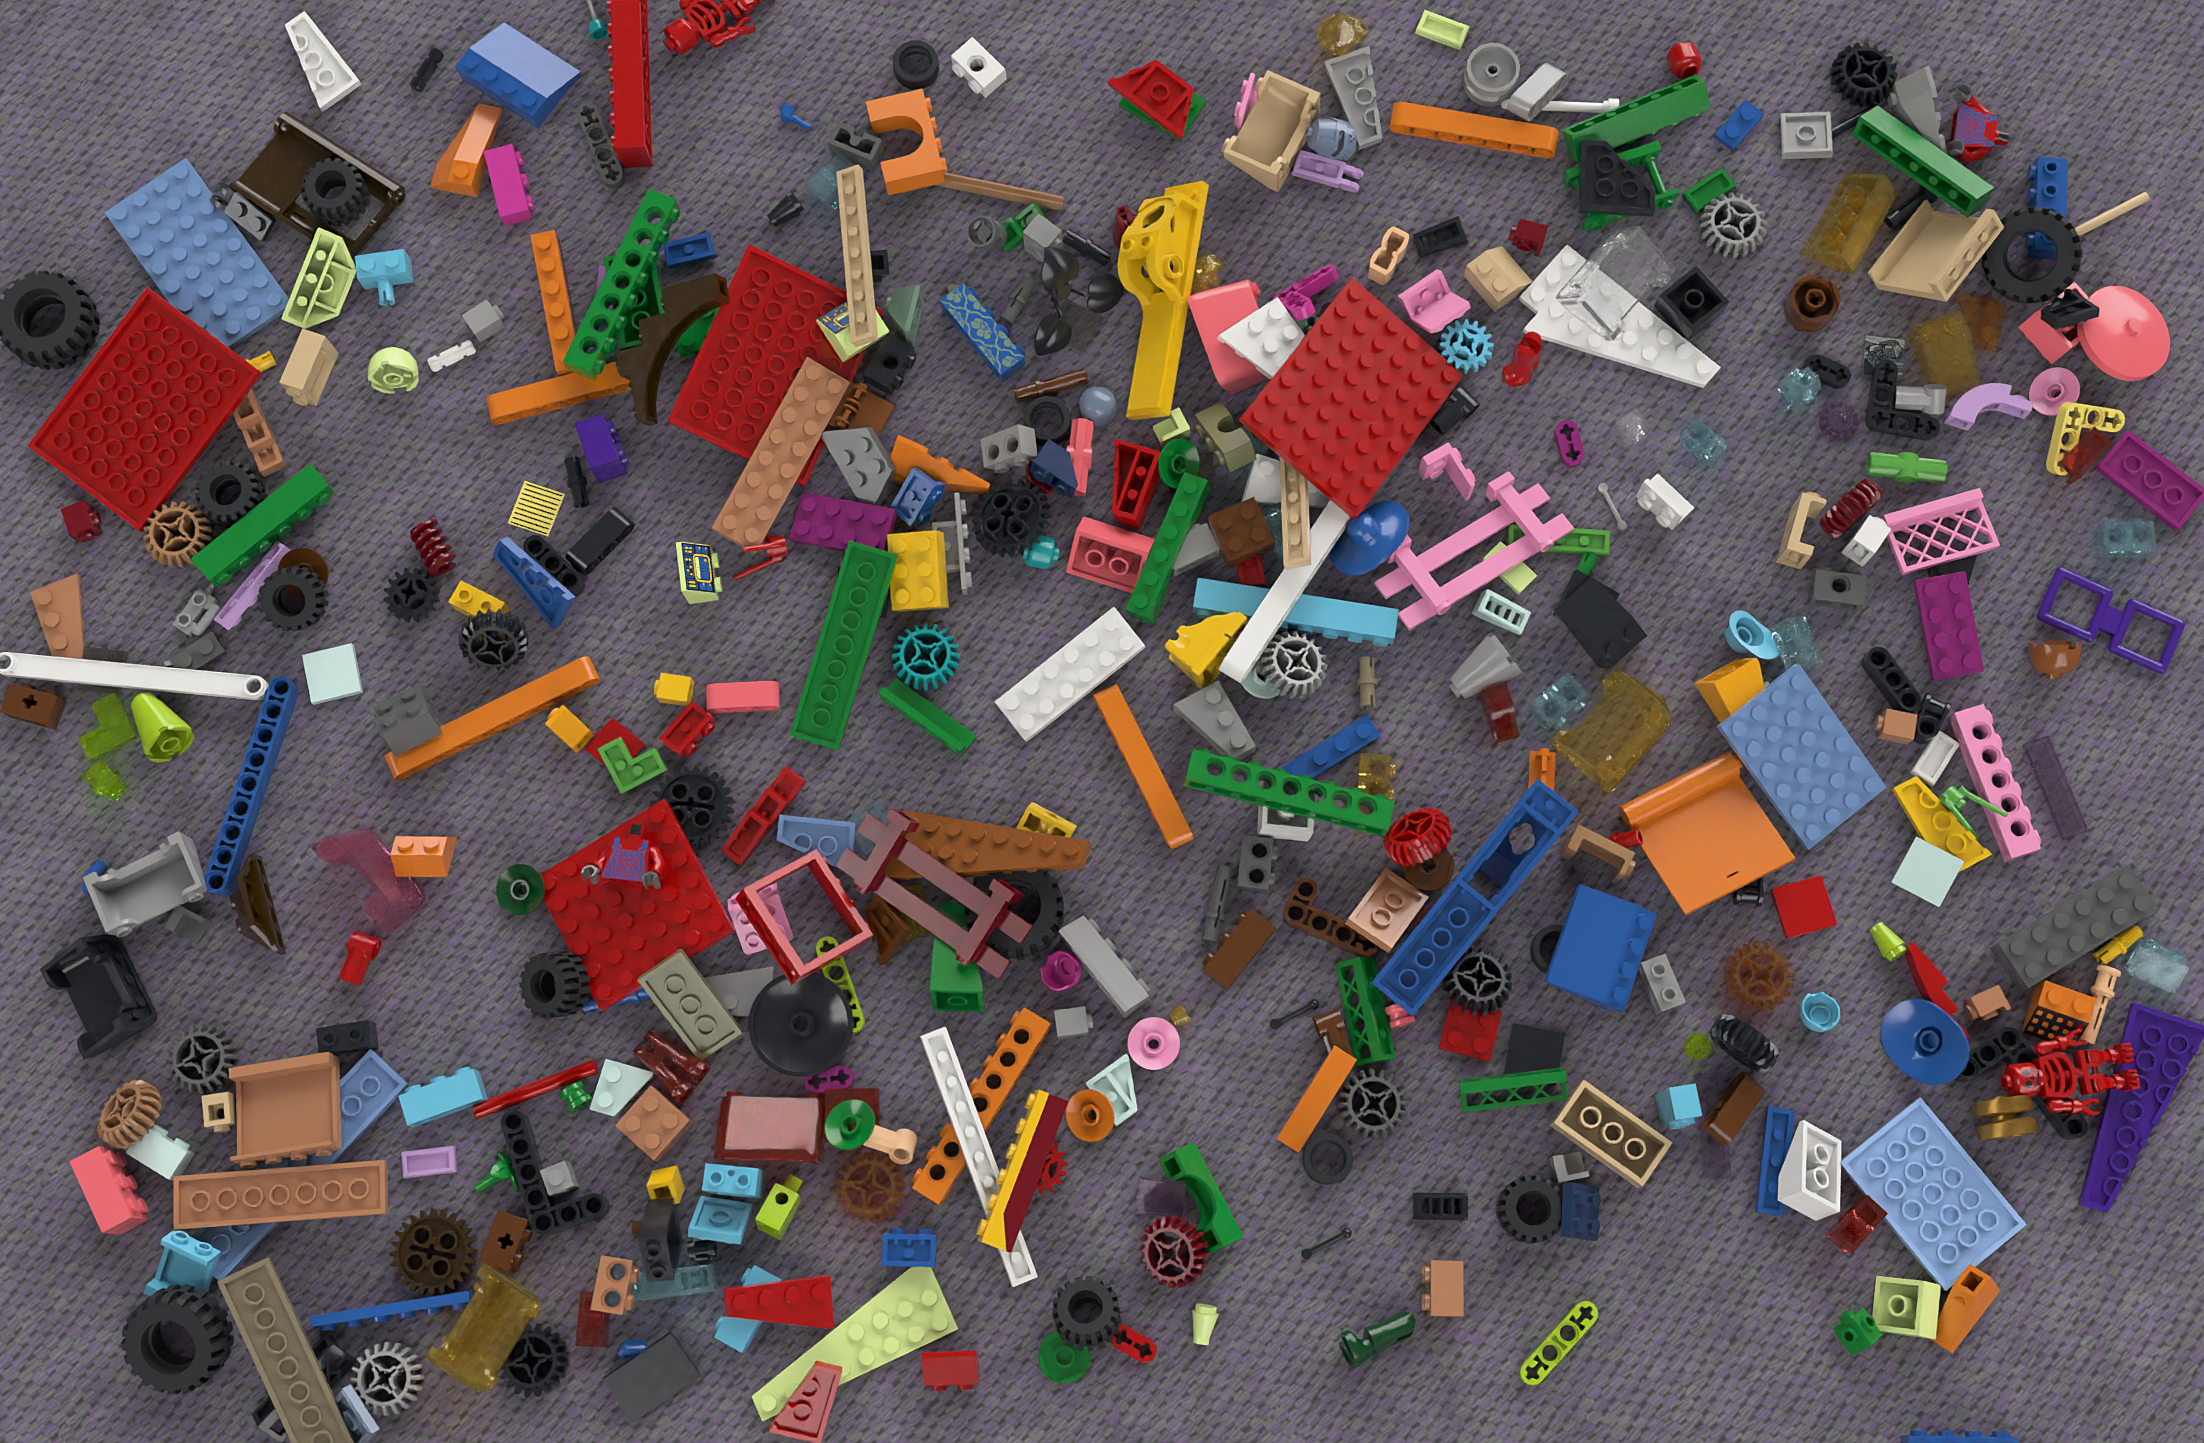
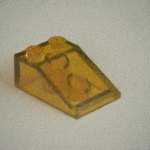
M1961 310L1916 324L1907 334V338L1927 384L1946 386V398L1968 392L1982 385L1971 333Z

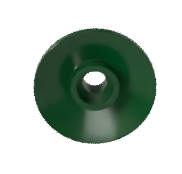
M515 864L508 867L500 875L497 881L496 895L499 904L508 913L517 916L528 915L534 912L543 901L545 894L544 881L541 874L532 866ZM524 885L527 887V892L525 895L522 893V887Z

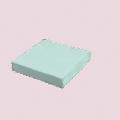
M352 643L302 655L310 699L313 705L363 693L355 648Z
M1916 837L1892 883L1940 907L1964 861Z

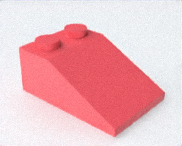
M2075 282L2066 288H2070L2085 299L2088 298ZM2064 292L2061 293L2060 295L2056 296V297H2058V298L2064 297ZM2056 297L2019 326L2025 337L2036 346L2042 356L2051 364L2080 342L2077 323L2066 326L2063 329H2054L2040 319L2041 310L2047 305L2052 304Z

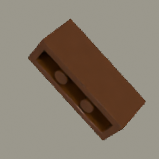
M1253 909L1248 914L1244 911L1234 923L1237 925L1235 930L1231 934L1227 931L1218 942L1221 945L1219 950L1215 954L1211 951L1202 962L1205 966L1203 973L1226 992L1276 930V927Z

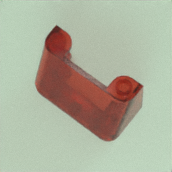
M728 1091L726 1096L721 1097L714 1159L724 1162H732L736 1159L737 1161H787L802 1163L803 1160V1162H811V1164H824L827 1100L821 1099V1094L806 1093L805 1098L745 1097L742 1096V1092Z

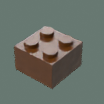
M1254 497L1208 516L1207 524L1219 546L1220 554L1227 569L1274 549L1275 540Z

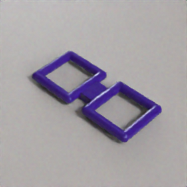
M2058 567L2055 570L2036 616L2039 621L2086 642H2093L2097 632H2103L2112 636L2108 646V650L2111 653L2159 674H2164L2167 671L2185 627L2183 620L2133 598L2127 601L2123 611L2109 606L2113 596L2111 588L2063 567ZM2063 579L2101 595L2087 630L2049 614ZM2134 611L2173 627L2159 662L2121 646Z

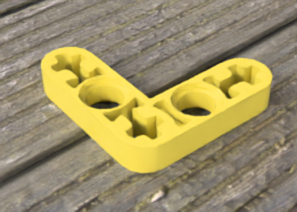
M2074 402L2063 403L2059 407L2046 460L2047 470L2052 474L2061 476L2068 474L2073 466L2081 428L2118 432L2125 423L2122 411ZM2070 411H2073L2072 416H2069ZM2094 411L2095 419L2089 424L2087 420L2088 414ZM2105 417L2114 418L2113 423L2104 422ZM2067 432L2069 434V440L2065 445H2063L2061 442V438L2063 434ZM2058 461H2062L2061 466H2057Z

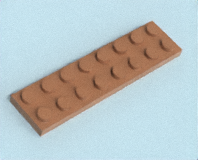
M808 357L805 359L711 529L741 547L761 545L850 384L849 381Z
M387 1160L173 1176L174 1230L388 1214Z

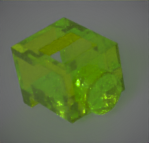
M101 760L81 777L83 781L92 785L91 788L101 798L107 796L111 801L121 798L124 794V789L128 787L123 779L108 764Z

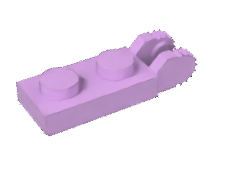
M1299 150L1292 171L1293 176L1335 188L1340 187L1343 190L1355 193L1358 192L1360 186L1356 182L1343 179V173L1356 179H1362L1364 171L1346 165L1345 162L1325 158L1303 150Z

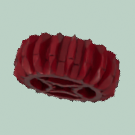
M1869 478L1863 479L1827 511L1820 519V525L1833 539L1841 537L1880 501L1883 492Z
M1167 1215L1162 1217L1161 1220L1153 1221L1152 1226L1150 1225L1145 1229L1146 1234L1140 1238L1144 1244L1138 1249L1144 1253V1256L1140 1257L1139 1261H1146L1147 1266H1145L1143 1271H1152L1150 1279L1154 1280L1159 1277V1285L1167 1283L1169 1288L1176 1286L1183 1288L1187 1284L1194 1283L1196 1278L1203 1275L1202 1269L1208 1265L1204 1259L1208 1258L1210 1253L1204 1251V1248L1209 1244L1201 1240L1204 1232H1196L1198 1224L1194 1223L1189 1226V1218L1180 1220L1179 1215H1174L1171 1218ZM1164 1232H1173L1179 1235L1180 1238L1174 1239L1171 1236L1165 1235ZM1174 1264L1178 1268L1181 1267L1184 1271H1175L1168 1266Z

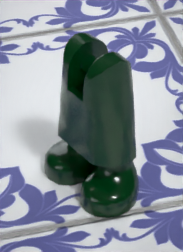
M1401 1312L1380 1323L1365 1327L1363 1339H1358L1350 1330L1341 1332L1342 1341L1339 1342V1347L1348 1365L1354 1369L1370 1357H1375L1389 1347L1411 1337L1415 1328V1318L1410 1312Z

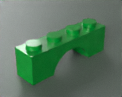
M1195 1141L1174 1150L1158 1160L1169 1183L1183 1187L1194 1198L1200 1215L1196 1232H1204L1201 1240L1202 1242L1209 1243L1204 1248V1251L1212 1254L1243 1238Z

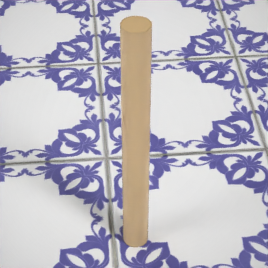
M2143 192L2075 227L2077 234L2081 236L2149 201V195Z

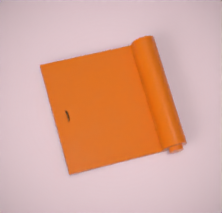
M1726 752L1618 808L1629 831L1641 830L1644 843L1639 845L1685 916L1795 860L1786 843L1740 778L1742 764L1736 754L1732 755Z

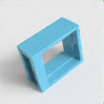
M705 1163L702 1190L711 1194L764 1199L767 1173L757 1168Z

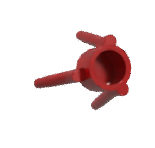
M777 534L765 536L763 541L766 542L764 544L743 547V552L766 550L767 557L772 556V558L734 575V579L737 580L772 563L781 562V556L788 555L784 536L777 537Z

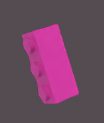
M512 144L484 151L499 216L503 224L508 226L533 219L531 210L535 209L532 196L527 195L526 188H529L530 185L526 173L522 174L521 166H524L521 152H516Z

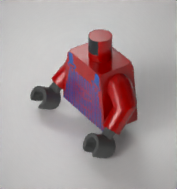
M1969 84L1957 86L1960 93L1954 95V99L1962 103L1959 104L1953 113L1950 140L1947 143V146H1949L1947 155L1950 157L1955 156L1962 162L1970 164L1987 157L1994 145L2006 147L2010 133L1996 130L1997 115L1992 114L1972 95V87Z
M631 824L629 837H615L613 842L608 845L592 865L585 866L581 870L583 881L590 877L592 884H597L599 881L598 875H601L602 878L610 882L644 885L646 890L649 886L659 889L661 887L659 880L666 864L657 845L651 841L644 840L646 826Z

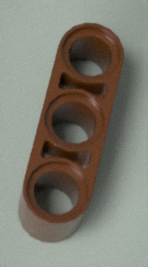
M1746 1071L1739 1073L1730 1082L1706 1116L1701 1128L1720 1146L1728 1144L1761 1100L1765 1090Z

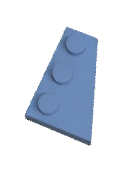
M779 815L777 841L806 854L817 849L820 855L827 860L828 864L837 867L836 864L846 848L854 852L857 823Z

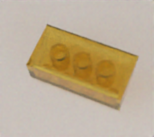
M1845 173L1801 254L1835 272L1855 273L1898 195V191L1886 175Z

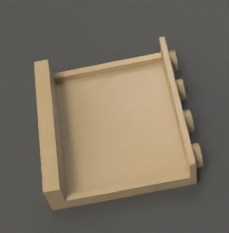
M1924 200L1872 266L1868 274L1879 290L1947 302L2004 226L1995 210L1986 209L1980 218L1972 216L1967 218L1965 215L1934 211L1928 200Z

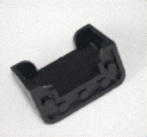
M105 934L80 937L40 968L49 987L56 990H67L87 1031L77 1039L78 1050L83 1059L98 1056L147 1029L157 1021V1012L123 943L114 935Z

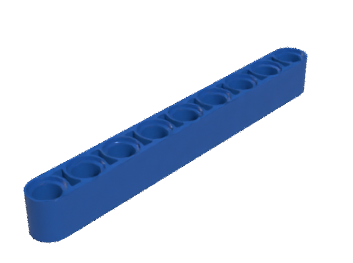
M277 676L269 684L204 877L207 891L217 896L224 897L232 892L230 886L240 871L298 698L299 689L297 685L285 676ZM284 685H288V691L280 695V689ZM280 709V715L272 719L273 711ZM272 732V739L264 743L265 735ZM264 756V763L256 767L257 759ZM255 780L256 787L252 791H248L249 783ZM248 805V811L240 816L241 807ZM239 829L240 835L235 840H232L231 835L233 831ZM231 853V861L224 865L223 858ZM219 878H223V885L219 889H215L216 881Z

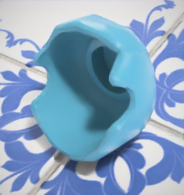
M1824 992L1809 993L1800 1005V1018L1804 1026L1812 1031H1829L1839 1022L1840 1007L1834 998L1826 995Z

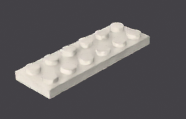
M1113 607L997 699L995 703L1022 738L1028 742L1145 649L1146 646L1116 608Z

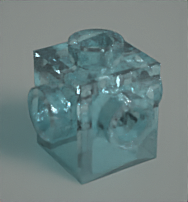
M1809 367L1802 370L1796 368L1786 374V378L1782 379L1777 388L1790 409L1800 403L1807 405L1813 402L1821 389V382L1815 372L1812 373Z

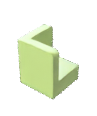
M1180 408L1172 410L1169 419L1153 426V430L1162 448L1174 439H1185L1190 436V427Z

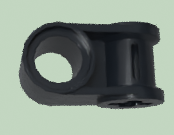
M1928 692L1924 695L1917 709L1918 716L1914 742L1926 744L1938 734L1951 708L1950 702L1944 703L1931 697V693ZM1920 725L1925 726L1929 730V735L1921 732Z
M1763 877L1733 891L1734 905L1750 903L1755 904L1756 907H1761L1764 897Z

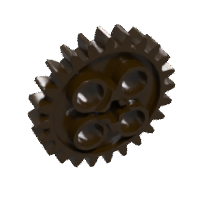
M431 1208L429 1216L426 1211L421 1210L420 1219L415 1215H410L411 1224L401 1223L405 1229L404 1232L395 1231V1234L400 1239L390 1243L397 1247V1250L390 1252L389 1255L396 1257L397 1260L390 1265L392 1267H399V1270L394 1275L395 1277L404 1276L401 1282L402 1285H407L411 1282L410 1291L415 1292L420 1287V1295H426L429 1289L430 1295L436 1296L439 1288L442 1294H447V1286L456 1290V1280L465 1282V1277L462 1274L464 1272H473L468 1267V1263H476L477 1261L470 1257L471 1253L478 1251V1249L471 1248L470 1246L471 1243L476 1241V1238L467 1236L473 1229L469 1227L463 1229L462 1227L466 1220L460 1219L456 1222V1213L450 1214L447 1218L448 1213L444 1209L441 1210L439 1216L434 1208ZM427 1229L430 1234L429 1239L426 1243H421L419 1234L422 1230ZM452 1234L455 1238V1244L451 1249H447L444 1244L445 1239L448 1235ZM416 1245L456 1255V1258L432 1256L428 1253L414 1251L411 1247ZM420 1255L423 1263L419 1269L415 1270L412 1261L416 1256ZM442 1261H446L448 1271L445 1275L441 1276L438 1273V1265Z

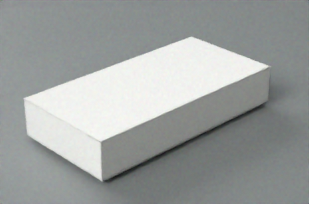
M1939 731L1930 740L1910 773L1931 787L1934 786L1960 743Z

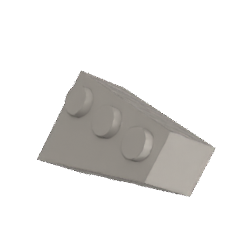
M1219 681L1173 704V711L1203 736L1221 755H1230L1236 757L1237 761H1240L1255 753L1256 746Z

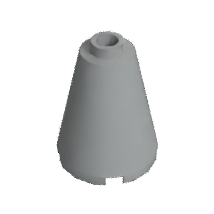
M1491 632L1450 678L1452 684L1449 687L1457 698L1462 695L1464 699H1467L1519 676L1522 671L1513 662L1510 654L1497 637Z

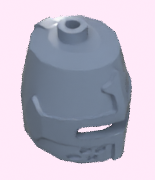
M1332 117L1331 119H1315L1305 131L1307 145L1318 152L1317 155L1344 162L1355 153L1357 142L1356 130L1347 121ZM1344 133L1343 144L1341 149L1339 150L1341 137Z

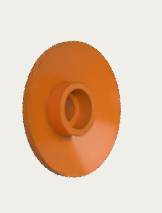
M1085 1089L1077 1092L1071 1097L1066 1108V1120L1070 1130L1083 1141L1096 1142L1102 1140L1113 1128L1115 1121L1113 1106L1109 1099L1097 1090ZM1092 1110L1096 1112L1097 1118L1092 1116Z

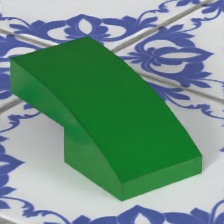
M1031 203L1015 218L1009 217L1002 223L1007 231V240L1003 246L1006 252L1024 242L1023 231L1037 214L1046 219L1037 204Z

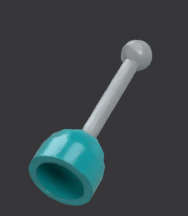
M586 0L593 19L588 27L590 37L594 40L606 38L609 35L607 24L605 21L597 19L592 1Z

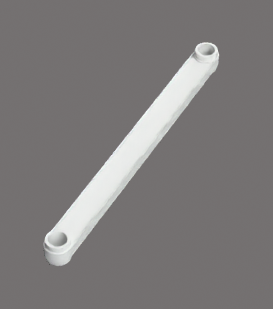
M11 652L0 653V674L7 677L249 700L264 699L269 687L267 681L262 677L254 675ZM11 660L10 666L4 669L5 663ZM261 683L260 690L252 693L254 685Z

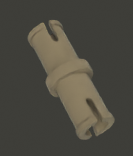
M1370 656L1359 658L1360 679L1357 680V686L1360 687V708L1364 709L1365 706V710L1376 708L1375 687L1377 686V679H1375V658L1371 657L1370 660Z

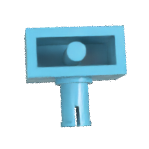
M404 249L355 256L358 281L364 289L378 287L380 305L388 306L387 301H389L390 305L395 304L393 285L413 282L411 259Z

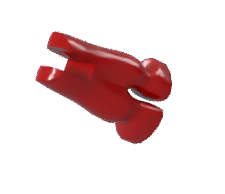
M1534 331L1528 332L1520 344L1515 347L1512 363L1506 365L1501 374L1502 379L1508 385L1516 387L1528 383L1532 378L1533 370L1538 368L1542 339L1538 333Z

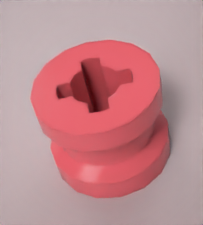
M1398 1004L1384 1009L1385 1013L1390 1017L1389 1025L1391 1029L1416 1021L1414 1016H1411Z

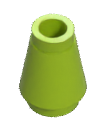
M1883 922L1876 924L1869 930L1883 958H1887L1890 962L1907 951L1904 946L1905 942L1885 926Z

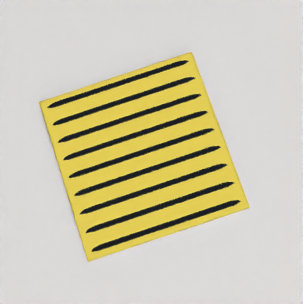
M524 481L508 523L549 536L565 494Z

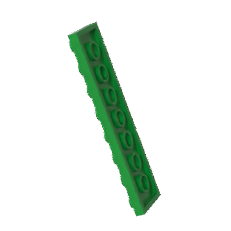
M849 540L790 736L835 750L840 749L899 555Z

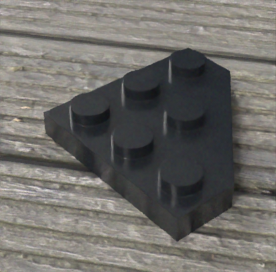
M1581 140L1578 213L1653 217L1655 213V189L1649 183L1646 184L1637 175V171L1624 158L1621 159L1613 151V147L1607 141Z

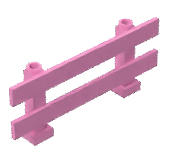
M1509 471L1488 483L1485 495L1491 502L1497 499L1501 506L1417 557L1410 549L1412 540L1406 535L1398 549L1386 560L1388 564L1395 561L1399 568L1374 582V585L1385 599L1411 584L1414 585L1423 598L1398 613L1399 618L1409 631L1436 614H1444L1451 608L1452 604L1537 552L1547 551L1554 545L1555 541L1574 530V527L1563 513L1542 524L1532 512L1550 500V497L1539 483L1518 494L1513 488L1515 478ZM1513 522H1516L1525 534L1524 537L1442 587H1439L1429 574Z

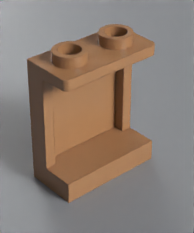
M1579 824L1571 833L1560 855L1570 860L1577 850L1580 849L1616 867L1617 871L1611 881L1615 884L1621 879L1625 880L1631 874L1636 864L1632 860L1635 855L1633 851Z

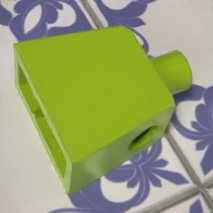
M789 1174L783 1186L775 1183L755 1219L758 1230L782 1241L801 1202L800 1195L797 1193L803 1182L801 1179ZM782 1200L787 1201L784 1205L778 1204Z

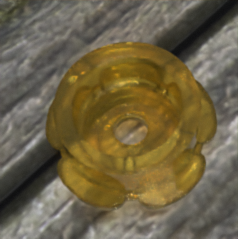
M1182 1004L1175 1008L1174 1006L1171 1007L1173 1012L1169 1015L1176 1027L1182 1025L1183 1028H1186L1185 1025L1192 1021Z

